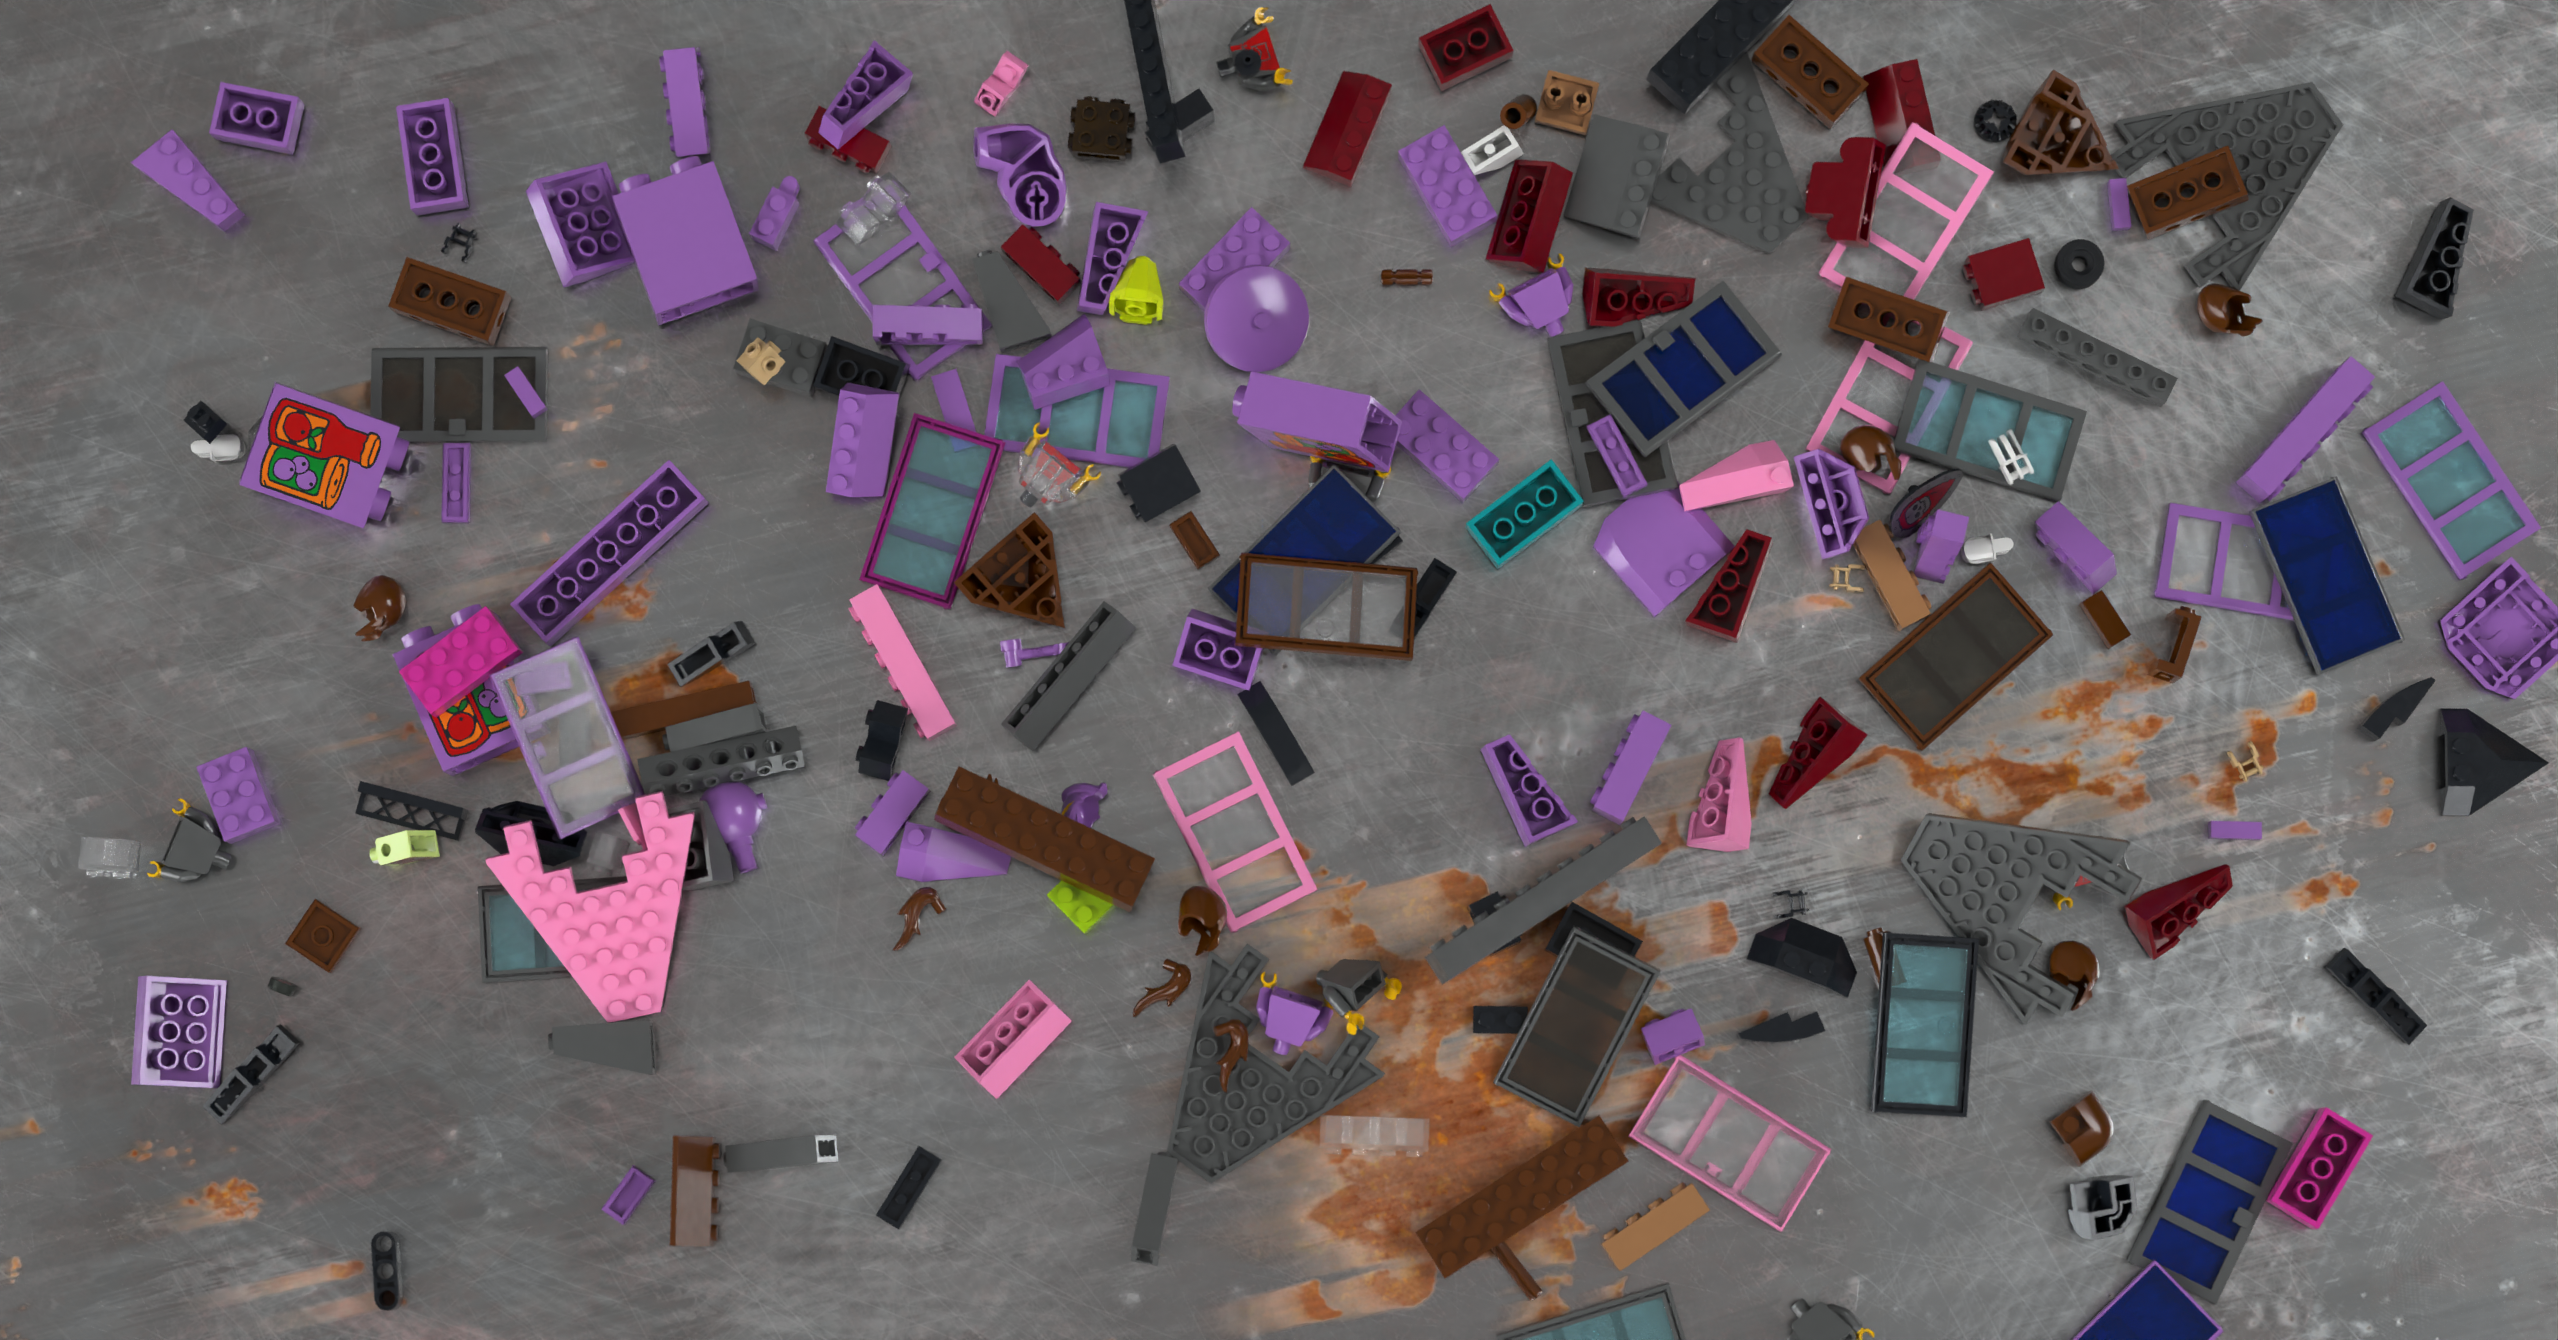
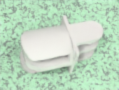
M2012 429L2006 431L2007 438L2004 434L1997 437L1998 444L1994 438L1987 441L2000 464L1998 468L2001 469L2008 484L2012 485L2014 480L2018 478L2022 480L2024 475L2028 473L2030 475L2034 474V470L2026 456L2027 453H2023ZM2020 458L2022 459L2025 465L2022 468H2020L2016 462V460ZM2010 463L2014 469L2012 473H2009L2006 465Z
M224 434L218 435L210 444L205 440L194 441L191 444V450L199 457H210L213 462L218 464V461L242 458L246 453V446L238 436Z
M1992 533L1986 536L1968 539L1963 544L1960 555L1966 563H1993L1997 559V555L2008 553L2013 548L2014 543L2011 538L2007 537L1993 539Z

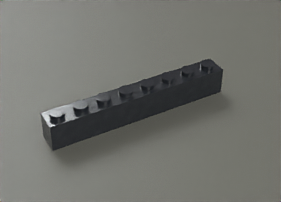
M1124 0L1153 149L1160 164L1186 157L1155 0Z

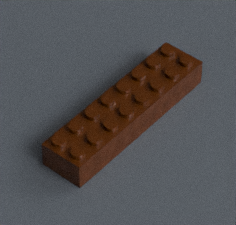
M958 766L934 818V821L1128 912H1131L1155 861V858L960 766Z
M1599 1115L1415 1233L1442 1276L1447 1278L1629 1161Z

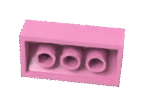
M1028 980L954 1058L997 1099L1047 1046L1064 1031L1072 1020L1034 983Z

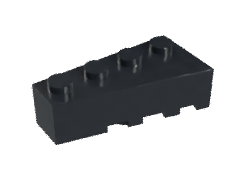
M2451 197L2439 202L2398 288L2396 297L2440 320L2452 317L2454 297L2459 283H2457L2459 272L2464 261V247L2468 241L2474 209Z

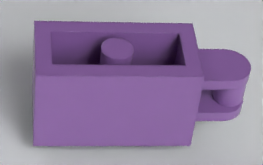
M785 177L779 189L771 188L749 233L753 241L777 251L799 206L796 196L800 187L794 177Z

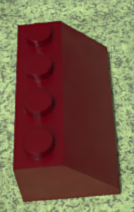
M1918 59L1891 64L1862 76L1869 84L1865 92L1876 139L1886 145L1883 159L1884 168L1912 122L1918 123L1921 128L1935 136ZM1915 138L1893 174L1900 176L1937 168L1941 162L1940 153L1935 148Z
M1343 71L1303 164V168L1352 187L1391 95L1392 84L1368 74Z
M1515 159L1486 260L1522 271L1544 273L1573 172L1551 161Z

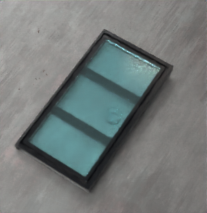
M1883 932L1871 1099L1872 1112L1967 1117L1979 947L1978 938Z

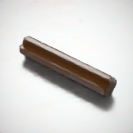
M1504 1241L1491 1249L1492 1253L1530 1301L1535 1300L1542 1294V1289Z

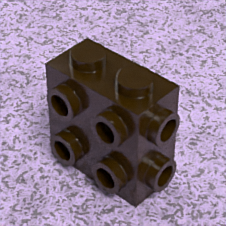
M1085 96L1084 100L1077 99V107H1072L1070 119L1071 123H1075L1074 133L1069 132L1068 148L1072 149L1073 157L1126 162V154L1132 153L1133 138H1128L1129 128H1134L1135 113L1131 112L1130 104H1126V101L1122 99H1110V102L1099 101V98Z

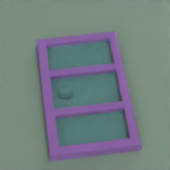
M996 354L984 435L995 439H1002L1006 442L1003 451L1024 454L1034 435V425L1039 422L1040 425L1036 432L1040 435L1045 434L1049 427V434L1046 439L1040 440L1036 444L1031 455L1040 456L1046 441L1069 460L1130 468L1160 451L1170 377L1107 368L1110 380L1109 386L1034 410L1017 363L1023 357Z
M2443 381L2376 424L2365 428L2362 432L2460 580L2465 579L2467 575L2541 529Z

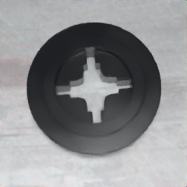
M1991 99L1982 104L1976 111L1974 118L1975 128L1986 140L1993 142L2003 141L2010 137L2015 130L2017 115L2012 105H2008L2003 100ZM1994 111L1998 117L2005 118L1999 123V130L1995 123L1987 122L1993 117Z

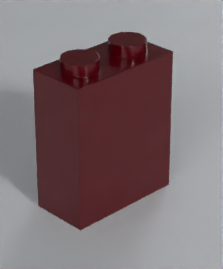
M2029 238L1970 255L1966 258L1965 265H1963L1966 280H1971L1973 290H1971L1972 300L1975 305H1979L1980 311L2040 294L2045 289Z

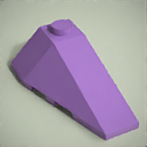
M906 821L899 851L896 876L920 882L1005 875L1008 873L1011 856L971 837Z

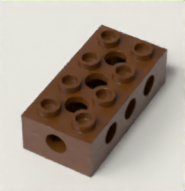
M1790 15L1761 44L1751 59L1754 64L1830 130L1862 96L1869 85ZM1791 51L1796 55V58L1789 59L1784 55V52ZM1804 69H1813L1816 75L1808 76L1805 74ZM1827 85L1832 86L1836 93H1827L1823 87Z
M2228 145L2127 185L2128 192L2148 240L2249 200L2248 193ZM2216 178L2220 180V184L2216 187L2211 188L2206 185L2209 179ZM2191 188L2195 193L2193 196L2185 198L2181 196V192L2184 189ZM2165 198L2170 201L2164 208L2156 206V202L2159 199Z
M406 257L388 307L400 315L494 346L512 297L507 291ZM429 288V295L425 298H420L421 292ZM450 297H455L454 304L445 307L446 300ZM474 306H480V310L476 315H470V310Z
M1846 277L1828 327L1932 363L1950 312ZM1862 304H1868L1870 314L1866 318L1861 319L1858 315V308ZM1892 312L1896 318L1895 323L1891 327H1885L1883 317L1885 314ZM1913 321H1918L1921 325L1920 333L1916 336H1911L1908 332V326Z

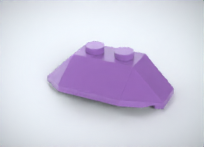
M1821 449L1794 456L1822 559L1849 552L1869 520L1855 467Z

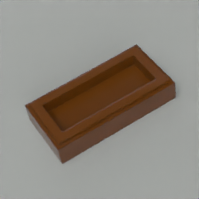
M1192 511L1169 524V527L1197 570L1220 557L1219 552Z

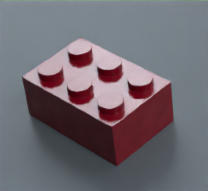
M1491 4L1419 37L1418 46L1441 92L1513 58L1514 51Z

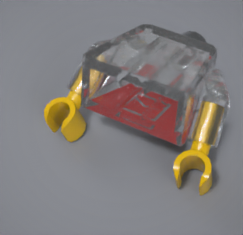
M1040 422L1034 425L1033 437L1030 436L1019 453L1018 471L1021 477L1018 482L1026 488L1020 496V500L1028 507H1033L1038 499L1046 505L1052 501L1061 503L1074 499L1089 485V481H1094L1101 476V472L1096 474L1095 477L1089 475L1088 471L1094 464L1088 465L1083 472L1053 446L1043 440L1048 437L1049 427L1045 434H1038L1036 429L1039 427Z

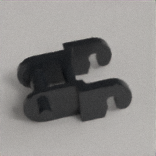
M457 223L452 228L453 233L451 237H446L444 241L445 246L442 247L441 253L445 254L451 243H459L466 247L464 251L465 256L461 259L462 262H466L473 249L470 246L473 238L476 239L477 237L475 235L476 230L473 229L469 232L460 228L461 224ZM458 233L467 236V241L464 242L457 239Z
M1800 889L1799 893L1793 894L1790 893V890L1773 892V896L1787 895L1790 903L1789 913L1776 915V919L1793 917V913L1802 912V915H1806V912L1810 911V909L1806 908L1804 895H1807L1808 892H1803V889ZM1799 896L1800 909L1794 910L1793 897Z

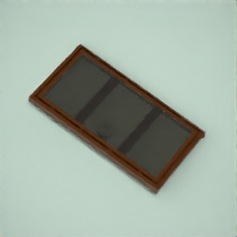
M1990 562L1863 673L1858 680L1911 739L1916 748L1923 751L2049 640L2053 633Z

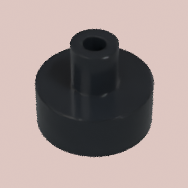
M1251 49L1240 51L1235 58L1236 71L1239 75L1246 78L1257 75L1261 69L1259 54Z

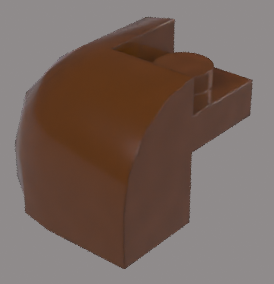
M2093 1091L2086 1093L2068 1106L2067 1110L2050 1121L2064 1141L2062 1145L2078 1167L2102 1152L2109 1145L2114 1133L2113 1121Z

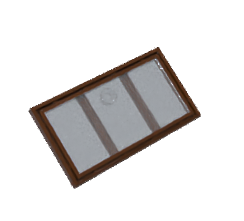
M1241 552L1239 556L1240 572L1235 646L1412 661L1417 568Z

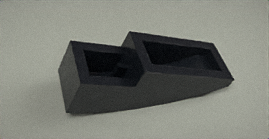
M1436 558L1433 559L1417 584L1414 640L1457 571ZM1404 606L1389 629L1390 632L1401 639Z
M743 621L731 623L714 636L707 637L667 665L680 687H683L728 662L756 643Z
M2430 677L2395 693L2378 705L2357 729L2374 741L2380 739L2392 722L2400 726L2407 721L2436 680Z
M1817 1011L1793 1022L1788 1012L1740 1032L1736 1036L1738 1040L1749 1042L1781 1043L1805 1039L1826 1030Z

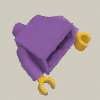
M1558 254L1560 263H1552L1549 257L1547 263L1549 270L1507 291L1509 295H1506V290L1501 283H1498L1499 288L1502 290L1501 294L1494 295L1489 290L1492 299L1499 302L1510 318L1524 326L1531 325L1535 329L1545 325L1550 337L1564 331L1559 318L1569 312L1568 305L1572 302L1573 283L1567 269L1563 267L1564 256L1562 254Z
M1263 972L1261 974L1263 987L1260 988L1256 1006L1261 1025L1266 1027L1265 1034L1276 1039L1273 1051L1281 1055H1287L1291 1044L1302 1046L1304 1041H1312L1325 1031L1333 1015L1332 1009L1334 1008L1325 998V1006H1322V1001L1275 986L1277 984L1275 973L1272 982H1265L1266 972Z

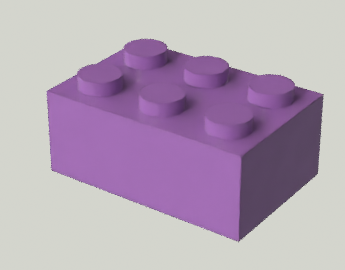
M220 82L209 133L219 141L293 155L305 104L296 96Z
M1191 609L1187 616L1172 666L1249 691L1254 682L1264 648L1235 646L1236 622ZM1247 627V634L1268 635L1266 632Z
M244 747L196 766L225 842L232 844L281 824L253 749Z

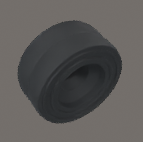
M2084 239L2072 240L2065 244L2058 252L2054 263L2058 279L2072 289H2085L2092 286L2102 275L2105 266L2104 256L2100 248L2093 242ZM2081 257L2086 261L2087 267L2084 271H2077L2073 268L2072 261L2074 258Z

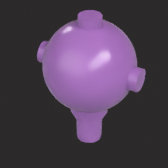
M726 782L715 787H709L699 801H707L728 851L735 858L739 873L743 874L757 869L758 867L752 852V845L754 844L752 835L760 824L762 810L768 808L763 793L756 795L750 787L741 782Z

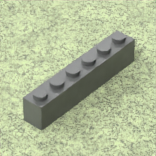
M1103 601L1001 725L1020 742L1034 751L1055 724L1060 721L1070 706L1076 702L1085 688L1095 679L1105 664L1111 660L1115 652L1129 638L1136 627L1118 610Z

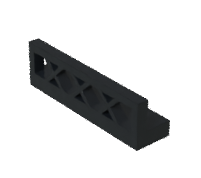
M360 781L357 791L361 795L355 814L415 830H435L437 836L460 841L468 813L467 809ZM368 795L377 797L382 805L380 809L373 813L364 810ZM383 799L389 800V801H392V802H390V803H388V804L386 805L385 802L383 801ZM400 803L404 805L408 814L400 819H395L388 808ZM409 806L415 807L417 809L411 812ZM422 810H427L434 821L422 826L418 824L414 815ZM385 811L387 816L380 815V813ZM435 813L442 814L443 816L437 818ZM449 816L459 819L455 834L445 832L440 821ZM411 818L413 823L406 822L405 820ZM436 824L439 830L430 827Z

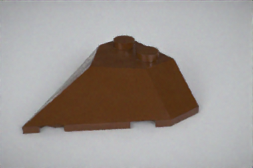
M2052 70L2030 100L2007 142L2002 162L2024 175L2119 169L2106 147L2107 143L2089 107H2086L2080 95L2081 91L2077 83Z
M1035 512L954 581V584L971 603L1065 628L1053 534Z

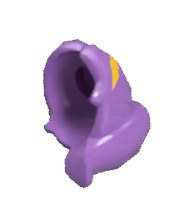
M1102 782L1097 786L1089 783H1077L1067 787L1061 795L1063 801L1061 814L1091 828L1093 823L1100 818L1098 801L1107 794V784Z

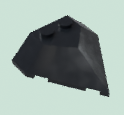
M2439 709L2440 736H2445L2446 787L2441 789V816H2470L2549 763L2469 709Z

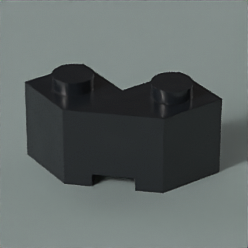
M877 700L874 709L868 710L865 719V725H869L868 737L865 745L859 746L855 761L859 762L858 773L886 781L890 780L899 754L897 750L900 739L905 731L908 708Z

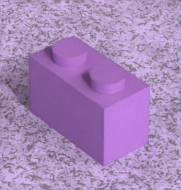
M1692 1008L1676 1010L1670 1014V1017L1663 1020H1651L1645 1024V1027L1641 1028L1643 1039L1655 1065L1705 1045L1703 1033Z

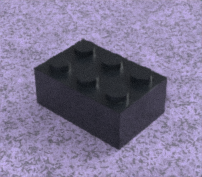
M831 336L813 386L838 396L840 389L847 383L901 393L910 364Z
M1571 902L1544 951L1558 957L1573 926L1580 927V929L1634 957L1643 941L1578 904ZM1577 942L1567 961V964L1614 990L1617 989L1628 969L1623 964L1580 942Z

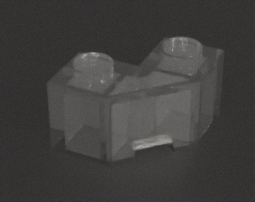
M890 172L881 177L878 175L874 176L866 186L868 190L863 198L854 203L851 201L846 203L840 210L841 216L836 225L857 246L874 237L881 230L879 226L889 216L893 218L902 209L911 195Z

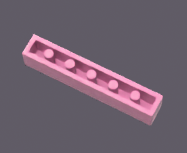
M878 584L849 599L852 607L848 609L855 622L861 620L865 630L861 632L868 645L874 643L878 650V653L874 654L881 668L887 666L891 674L887 679L895 692L897 690L901 691L904 699L900 702L903 707L908 708L907 715L913 713L917 722L913 725L920 738L926 736L928 741H931L956 727L957 724Z

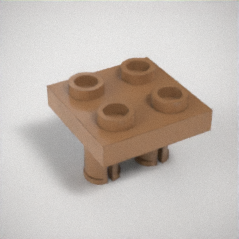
M1548 70L1535 123L1586 135L1599 83Z

